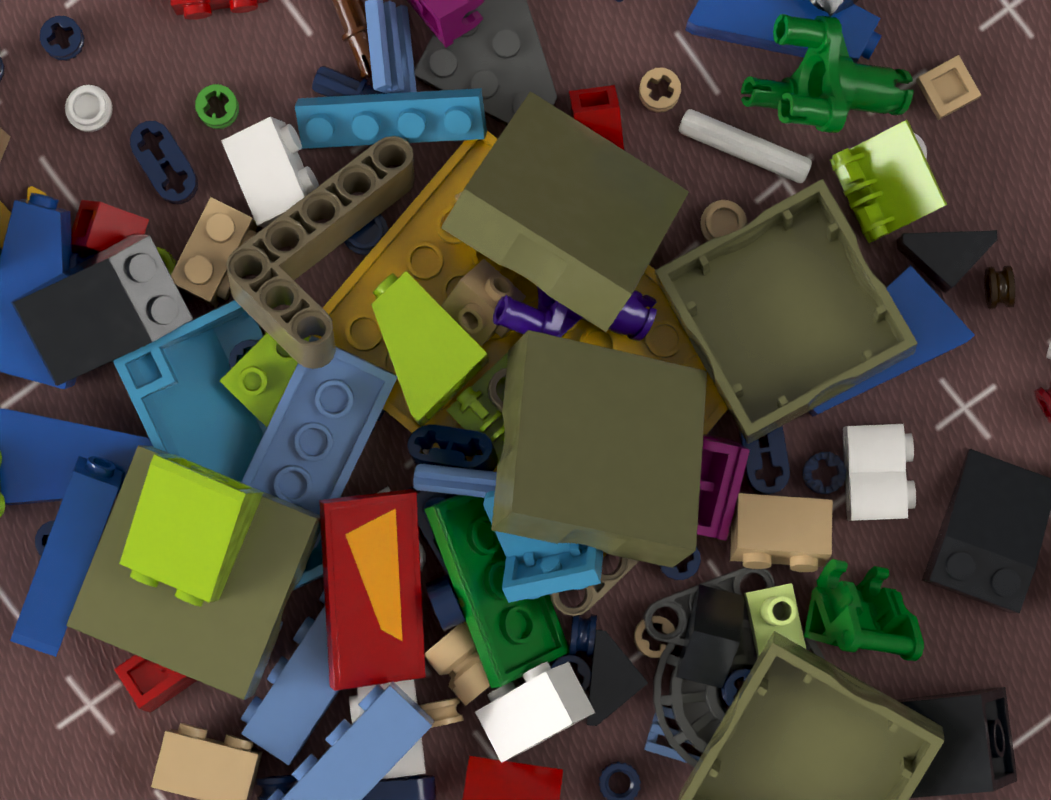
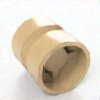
M467 622L457 625L425 652V659L439 675L449 674L451 677L449 687L465 706L490 686Z

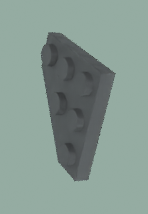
M484 0V3L463 17L464 19L471 13L478 11L482 15L483 20L475 28L453 40L454 43L445 48L436 35L433 34L414 70L415 79L438 91L481 88L485 115L507 126L530 91L553 106L557 102V94L527 0Z

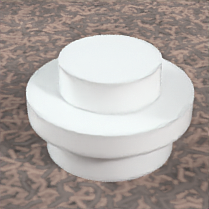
M80 86L73 90L66 100V116L69 122L81 131L94 132L100 130L109 122L112 116V102L107 93L97 86Z

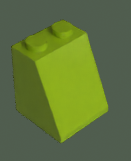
M405 271L399 278L394 273L389 275L374 290L373 294L376 296V300L371 305L413 419L422 427L489 360L488 354Z
M154 454L119 564L132 569L130 577L140 583L157 587L159 582L176 588L174 596L189 604L202 607L204 601L209 603L218 601L264 492L176 454Z

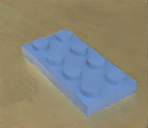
M311 335L309 341H317L320 338ZM335 346L334 358L322 368L311 369L303 367L299 363L297 364L241 483L319 515V500L340 498L398 378L396 374ZM321 530L314 545V548H316L321 538Z

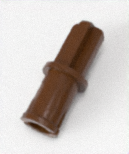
M332 0L345 32L342 35V40L349 42L360 70L361 78L372 77L366 13L362 0Z

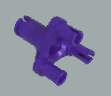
M537 285L538 309L505 295L498 301L493 313V323L495 325L504 326L523 335L527 330L562 337L579 320L588 321L548 296ZM634 290L608 330L619 335L627 334V337L634 341L642 340L654 322L657 309L652 307L657 303L656 299L649 295L642 296L639 291Z

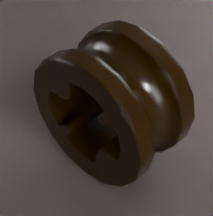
M1004 266L1002 271H995L994 267H987L984 275V288L988 308L995 309L998 303L1005 304L1006 308L1014 307L1015 279L1012 267Z

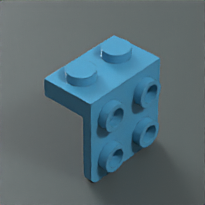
M495 490L485 494L483 503L491 524ZM495 531L506 556L502 590L508 603L524 599H536L543 595L572 589L580 590L588 586L601 584L603 551L583 544H556Z

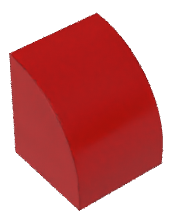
M615 85L569 91L572 118L624 150L620 105Z
M81 200L71 231L72 246L98 254L132 234L144 235L149 219L103 202Z

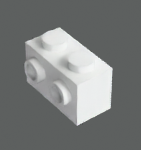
M270 116L221 140L257 226L265 228L319 186L313 171L308 166H303L298 151L302 149L301 141L291 124L286 125L285 122Z
M548 661L534 667L523 674L526 683L515 688L513 682H510L487 695L491 703L475 711L501 763L533 748L595 713L569 662L552 669Z

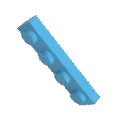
M481 88L298 98L295 104L302 149L373 145L377 141L390 136L401 137L409 143L485 139L487 133Z

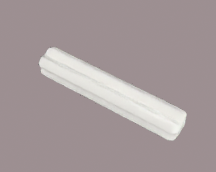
M688 109L685 112L679 126V132L687 137L797 183H803L806 180L812 166V161L805 156L693 109Z

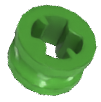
M212 84L203 88L198 93L195 109L205 125L213 129H224L236 121L239 114V103L234 93L228 87ZM213 96H217L220 101L223 96L229 100L224 106L227 113L221 118H218L215 113H213L212 118L205 113L211 108L208 100Z

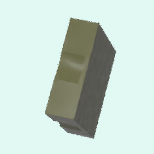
M530 91L464 188L441 228L497 264L524 276L548 296L607 332L633 294L689 191Z
M823 179L766 209L743 228L733 233L713 238L655 270L656 281L747 444L915 354L918 345L885 285L879 281L866 264L860 252L856 235Z
M527 330L508 350L502 412L505 440L503 452L497 465L491 530L556 544H583L604 551L609 555L671 568L694 553L697 542L707 371Z
M138 445L66 626L245 700L256 693L280 633L285 605L290 594L302 578L320 533V515L264 492L220 599L211 603L204 601L202 607L189 604L174 596L176 588L159 582L157 587L140 583L130 577L132 569L119 564L154 454H170L153 446Z
M774 631L681 789L678 800H909L945 741L943 727Z

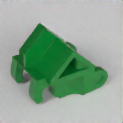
M836 559L830 560L816 580L818 587H815L812 591L804 637L838 646L840 650L845 652H856L858 649L900 655L903 660L917 661L922 656L924 650V641L917 616L910 613L905 607L901 592L885 587L881 589L883 581L889 577V569L873 566L867 572L862 582L856 586L853 582H839L841 575L847 570V562Z

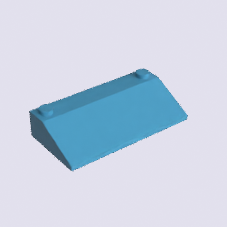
M235 300L180 326L146 346L113 360L153 447L170 454H176L241 482L267 427L219 380L230 370L229 358L234 346L241 341L250 339L259 341L264 334L259 324ZM246 347V348H244V349H245V354H246L252 347ZM238 355L237 361H239L244 355ZM321 538L316 548H313L302 578L294 590L323 577Z

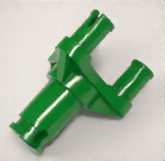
M780 14L777 17L773 28V38L775 43L779 45L787 44L808 47L800 66L793 75L784 78L782 81L749 76L744 80L741 88V94L752 95L751 97L741 98L744 106L777 109L781 123L815 126L818 131L829 133L841 131L849 110L879 114L889 113L895 116L903 115L912 102L914 91L910 89L900 90V88L895 87L897 83L909 84L913 81L911 74L905 69L894 70L890 67L854 63L851 57H849L842 34V26L836 17L817 16L815 19L792 17L786 14Z

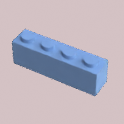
M323 592L319 601L325 604V594ZM325 606L316 620L309 616L305 619L293 638L299 646L290 660L283 656L279 659L267 678L273 686L263 700L255 696L240 719L247 724L241 733L243 736L287 765L293 763L340 691H334L330 687Z
M393 681L385 690L377 684L358 704L364 712L352 724L343 719L325 738L331 747L319 759L311 753L291 774L298 780L286 794L278 788L267 800H362L432 727L434 720Z

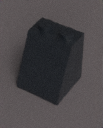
M1005 687L896 700L942 726L945 741L910 798L993 792L1017 781Z

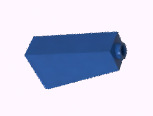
M699 0L685 28V31L693 35L804 58L808 47L787 44L779 45L775 43L773 28L777 17L780 14L815 19L817 16L836 17L841 23L848 54L854 63H857L860 56L869 60L882 36L874 31L881 18L853 4L839 13L830 16L827 12L815 7L810 0Z
M31 193L29 200H14L0 257V372L67 389L75 385L76 378L61 385H55L11 303L13 300L70 269V257L72 254L70 211L57 208L59 200L56 198Z
M910 265L886 289L918 343L915 354L808 412L812 417L821 414L964 344L975 334Z
M0 409L1 493L4 496L6 505L62 501L78 457L81 456L88 459L91 456H96L112 462L116 466L115 469L124 472L116 495L118 496L138 445H153L147 437L9 409Z
M81 456L78 457L10 639L11 642L55 657L57 656L67 629L66 624L94 557L124 474L123 471L115 469L116 466L112 462L96 456H91L88 459Z

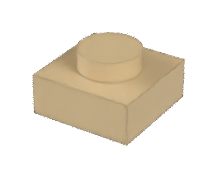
M959 55L920 75L916 79L937 120L946 117L981 97V93Z

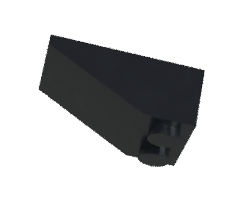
M132 234L11 302L52 380L57 386L146 346L193 320L150 235Z
M968 449L922 581L1008 613H1020L1036 569L1051 511V478Z

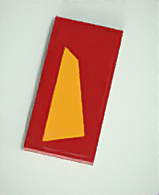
M407 489L319 500L330 687L337 691L391 683L392 681L398 682L426 678L417 492Z

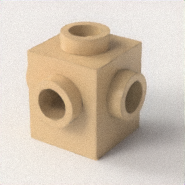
M483 259L458 282L441 307L482 346L495 333L503 338L511 330L493 323V313L501 297L507 295L516 301L522 302L526 295L516 288L507 277L503 276Z

